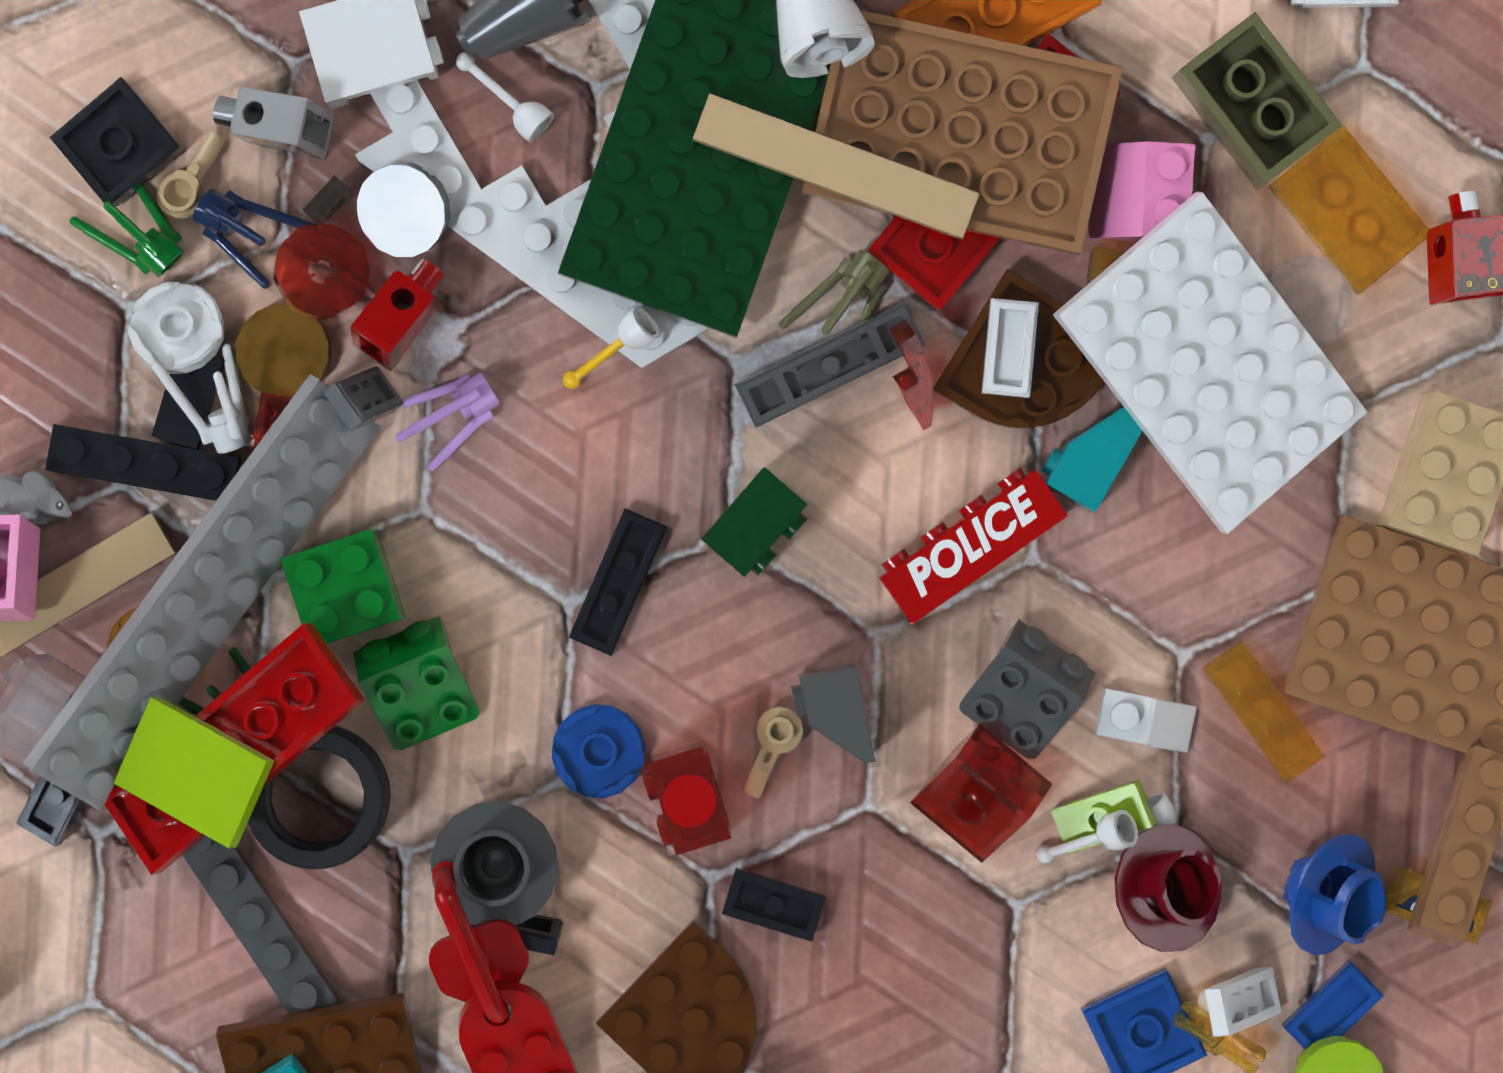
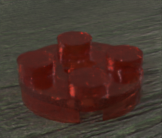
M323 223L304 225L297 228L280 246L273 265V279L276 288L278 287L280 294L284 297L285 303L294 312L316 320H327L337 317V315L345 313L356 305L367 288L370 273L366 249L361 241L355 239L349 232L340 227ZM320 260L328 262L330 264L328 268H333L334 278L326 277L323 284L314 281L312 278L315 276V273L309 274V264L317 265Z

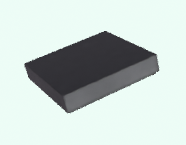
M122 77L117 79L49 137L103 203L110 201L116 207L183 151V148Z

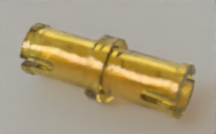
M1187 1000L1180 1006L1181 1009L1194 1017V1020L1191 1021L1177 1011L1174 1016V1025L1204 1043V1048L1207 1052L1214 1056L1222 1055L1242 1068L1245 1073H1255L1260 1068L1245 1057V1055L1250 1054L1263 1063L1266 1050L1262 1046L1255 1044L1238 1032L1230 1036L1213 1037L1210 1016L1207 1011L1199 1007L1192 1000Z

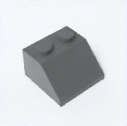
M852 663L798 674L800 685L791 686L797 717L806 715L810 727L864 763L875 762L857 667Z

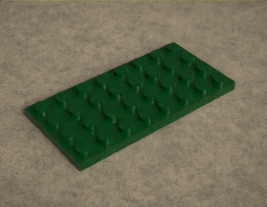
M655 0L558 270V275L737 338L794 178L693 141V136L709 93L811 131L825 91L828 74L807 78L790 77L787 75L780 61L776 0ZM831 64L826 65L828 72Z

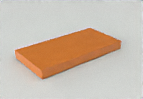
M913 0L892 12L891 16L1028 47L1044 38L1047 33L1051 34L1098 8L1102 2L1101 0Z

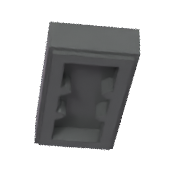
M377 366L338 381L323 392L350 431L385 417L403 405L402 399Z

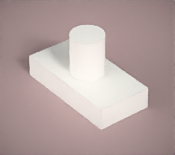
M1273 967L1252 969L1212 987L1203 989L1198 997L1199 1010L1203 1016L1210 1017L1213 1037L1233 1035L1282 1013Z

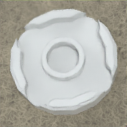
M180 281L165 282L150 288L136 301L132 310L133 315L130 319L128 335L136 354L150 368H152L153 362H159L168 374H186L203 367L217 354L224 339V319L216 300L204 288L192 284L193 286L181 284Z

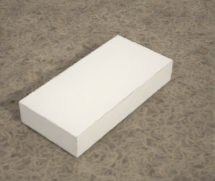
M990 299L981 394L1030 397L1039 303Z

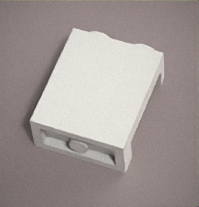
M337 0L299 11L325 103L331 109L349 105L348 99L425 77H428L430 80L439 78L436 65L443 64L444 60L437 37L428 38L423 20L431 18L426 0Z

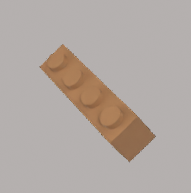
M1478 745L1462 754L1407 928L1408 931L1450 946L1466 941L1503 823V754Z

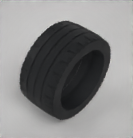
M336 726L305 752L309 750L330 751L346 759L358 773L364 790L363 810L355 826L341 838L326 843L306 842L290 834L278 821L272 804L273 783L277 775L263 786L248 821V825L256 840L268 853L278 860L295 867L326 869L352 860L377 838L388 816L391 797L390 783L380 757L362 738Z

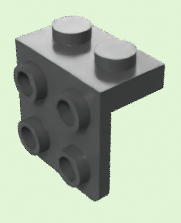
M1018 619L1008 632L998 654L963 697L959 709L965 716L1024 757L1035 759L1084 700L1095 672L1088 668L1080 657L1068 654L1049 641L1048 637L1041 630L1029 627Z

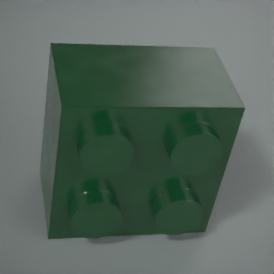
M763 467L701 540L743 577L750 570L759 576L777 555L770 549L782 534L790 540L808 518L802 513V510L808 504L768 469Z

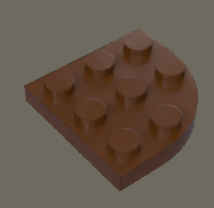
M1007 268L932 390L983 421L1002 427L1020 429L1045 426L1068 417L1084 406L1096 394L1104 380L1053 316L1064 303ZM991 298L1039 303L1029 398L981 394Z
M693 919L596 1021V1025L647 1073H742L749 1060L755 1041L756 1007L749 981L737 961Z

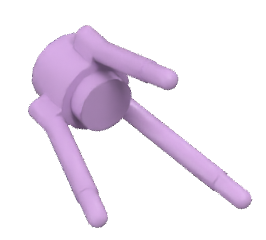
M481 372L471 378L466 373L453 382L403 399V406L410 407L455 392L451 395L454 401L397 433L395 438L398 442L418 434L460 410L465 420L474 415V418L429 462L428 469L430 471L436 470L481 425L494 418L490 410L500 405Z

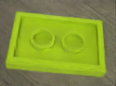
M159 696L150 697L114 784L230 849L238 846L275 760Z

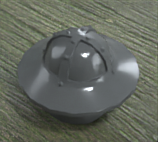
M502 801L475 804L454 815L438 834L430 859L431 872L440 862L449 861L454 863V878L457 883L456 892L468 920L473 926L493 919L506 920L517 926L535 916L551 897L559 872L556 845L546 826L525 808Z

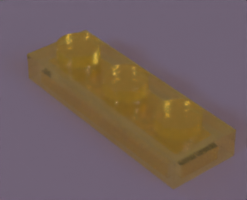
M1239 641L1202 668L1283 783H1289L1325 757L1243 641Z

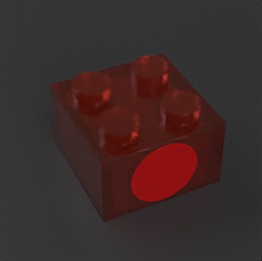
M702 740L651 756L647 763L649 769L644 770L642 777L650 801L659 799L663 814L658 815L656 822L664 847L673 845L677 856L731 839L732 827L705 741Z

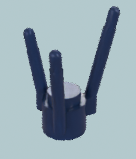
M210 189L199 201L193 214V221L204 227L202 235L222 248L264 289L269 287L270 282L223 236L224 234L229 237L234 232H237L259 246L265 244L266 240L263 236L241 223L243 212L238 209L240 208L312 233L318 230L317 225L243 199L230 190L225 195H222L216 190Z

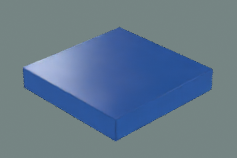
M1165 968L1080 1008L1111 1073H1172L1208 1056Z

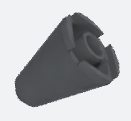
M477 0L458 19L460 30L456 32V37L469 56L477 54L481 59L485 60L583 26L591 21L592 14L590 10L582 14L578 4L584 0Z

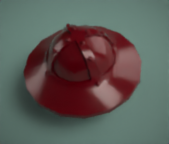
M1176 824L1154 825L1140 832L1136 844L1126 848L1119 859L1114 878L1117 908L1125 927L1141 944L1159 952L1185 951L1203 940L1216 921L1222 898L1221 873L1211 850L1196 833Z

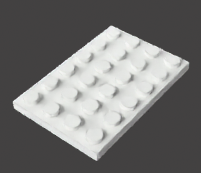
M1195 192L1053 314L1222 533H1230L1367 413L1366 409L1203 192Z

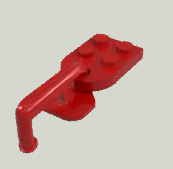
M449 861L438 863L432 872L434 899L449 932V936L441 938L432 946L429 952V966L440 991L449 997L465 1002L459 1016V1041L472 1073H578L548 1002L537 990L520 983L529 964V954L518 929L509 921L502 919L489 920L472 927L456 892L457 883L454 878V863Z

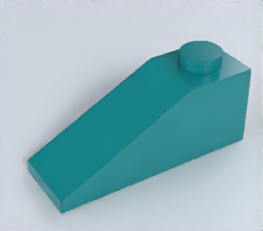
M1122 406L1067 442L1062 450L1054 447L1041 468V472L1047 474L1044 482L1049 489L1088 512H1096L1140 437L1142 429L1124 406Z

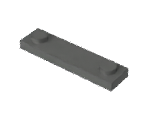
M903 301L734 385L754 426L757 428L919 349L920 344L921 347L925 346V343L906 303Z

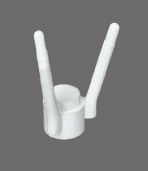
M229 343L222 345V352L231 398L222 373L215 372L213 378L222 408L208 415L210 421L208 425L159 362H153L151 365L153 371L196 427L203 445L213 442L217 453L222 454L237 450L253 440L248 429L250 422L244 409L235 360Z

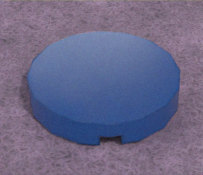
M592 704L575 710L561 722L553 738L552 760L557 775L569 789L587 797L607 798L622 793L636 780L644 764L645 742L640 727L628 713L612 705Z

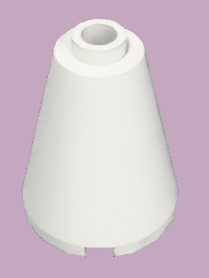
M776 0L780 61L790 77L807 78L829 74L826 65L841 60L843 68L848 67L867 56L875 46L873 31L854 0Z

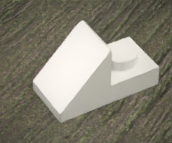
M1103 688L1094 734L1140 743L1148 747L1187 753L1197 707Z

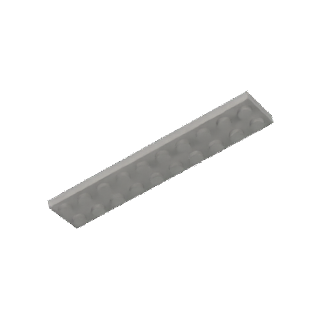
M310 374L24 760L23 764L40 777L100 810L107 801L113 786L116 785L114 784L115 778L150 697L159 696L177 706L280 566V558L288 555L380 430L381 426L373 421L350 431L323 393L329 387Z

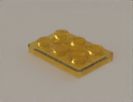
M1344 125L1268 186L1356 295L1361 294L1427 239L1429 228Z

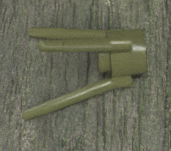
M859 250L852 260L845 257L828 278L779 322V327L781 329L787 328L843 277L845 278L841 285L847 291L822 326V333L829 334L855 297L864 300L869 294L858 323L871 318L878 300L887 288L882 281L889 273L888 268L862 250Z

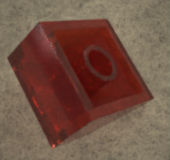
M979 723L955 747L910 803L983 863L1032 817L1052 783Z

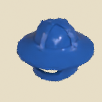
M1352 833L1337 835L1320 846L1314 854L1306 858L1294 860V864L1290 869V875L1285 884L1283 899H1286L1290 908L1291 935L1300 949L1317 956L1334 951L1345 941L1353 945L1363 943L1365 937L1381 924L1387 911L1385 882L1382 875L1375 872L1374 854L1366 840Z

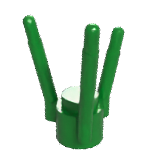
M144 185L137 189L136 192L161 230L160 233L155 228H151L144 233L110 201L105 202L103 205L104 209L137 240L134 248L139 254L79 218L73 216L69 219L72 226L135 264L145 275L152 271L159 278L184 253V250L177 245L182 240V237L170 226Z

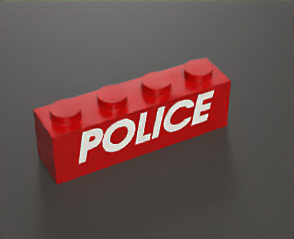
M1021 468L1017 469L997 483L1002 491L990 500L986 501L982 495L978 496L958 510L963 518L949 528L946 527L944 522L939 523L920 537L925 544L911 555H908L906 550L902 549L881 564L886 572L880 575L878 579L910 624L916 623L1068 517L1036 469L1031 470L1027 474Z

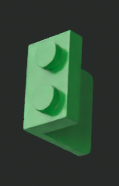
M440 616L428 621L415 622L400 633L385 639L372 640L365 644L362 649L353 652L358 682L394 749L404 750L473 721L479 716L478 704L452 654L448 633Z

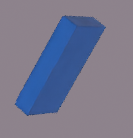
M1347 960L1281 1025L1304 1049H1307L1317 1040L1331 1036H1343L1384 995L1350 960Z

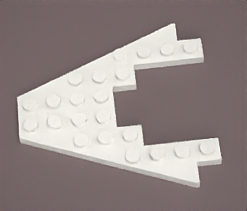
M588 0L630 71L655 0ZM417 80L370 93L390 126L392 133L355 154L358 161L373 172L395 162H410L424 167L422 168L423 170L427 171L431 176L434 175L443 184L450 200V222L448 224L450 229L610 345L619 338L618 326L624 315L635 307H641L646 310L659 328V337L641 349H631L624 345L618 350V352L643 369L709 330V328L558 275V270L591 179L548 205H545L522 165L481 189ZM615 111L603 117L608 128H610Z

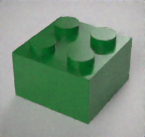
M368 529L280 558L301 624L312 623L326 644L407 618L378 529Z

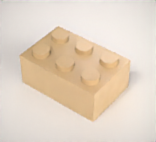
M1437 390L1423 392L1377 526L1467 556H1479L1503 487V413Z

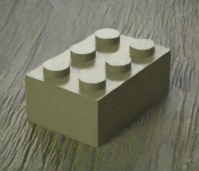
M1256 12L1183 66L1172 77V80L1257 190L1342 126Z

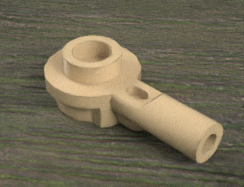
M210 131L186 170H176V172L166 176L160 182L157 189V202L161 210L168 216L175 219H187L193 216L199 201L204 196V190L200 182L225 145L226 140Z
M771 708L764 712L758 720L756 733L762 748L742 790L755 798L760 799L779 754L788 753L795 749L802 739V722L797 717V714L788 708Z

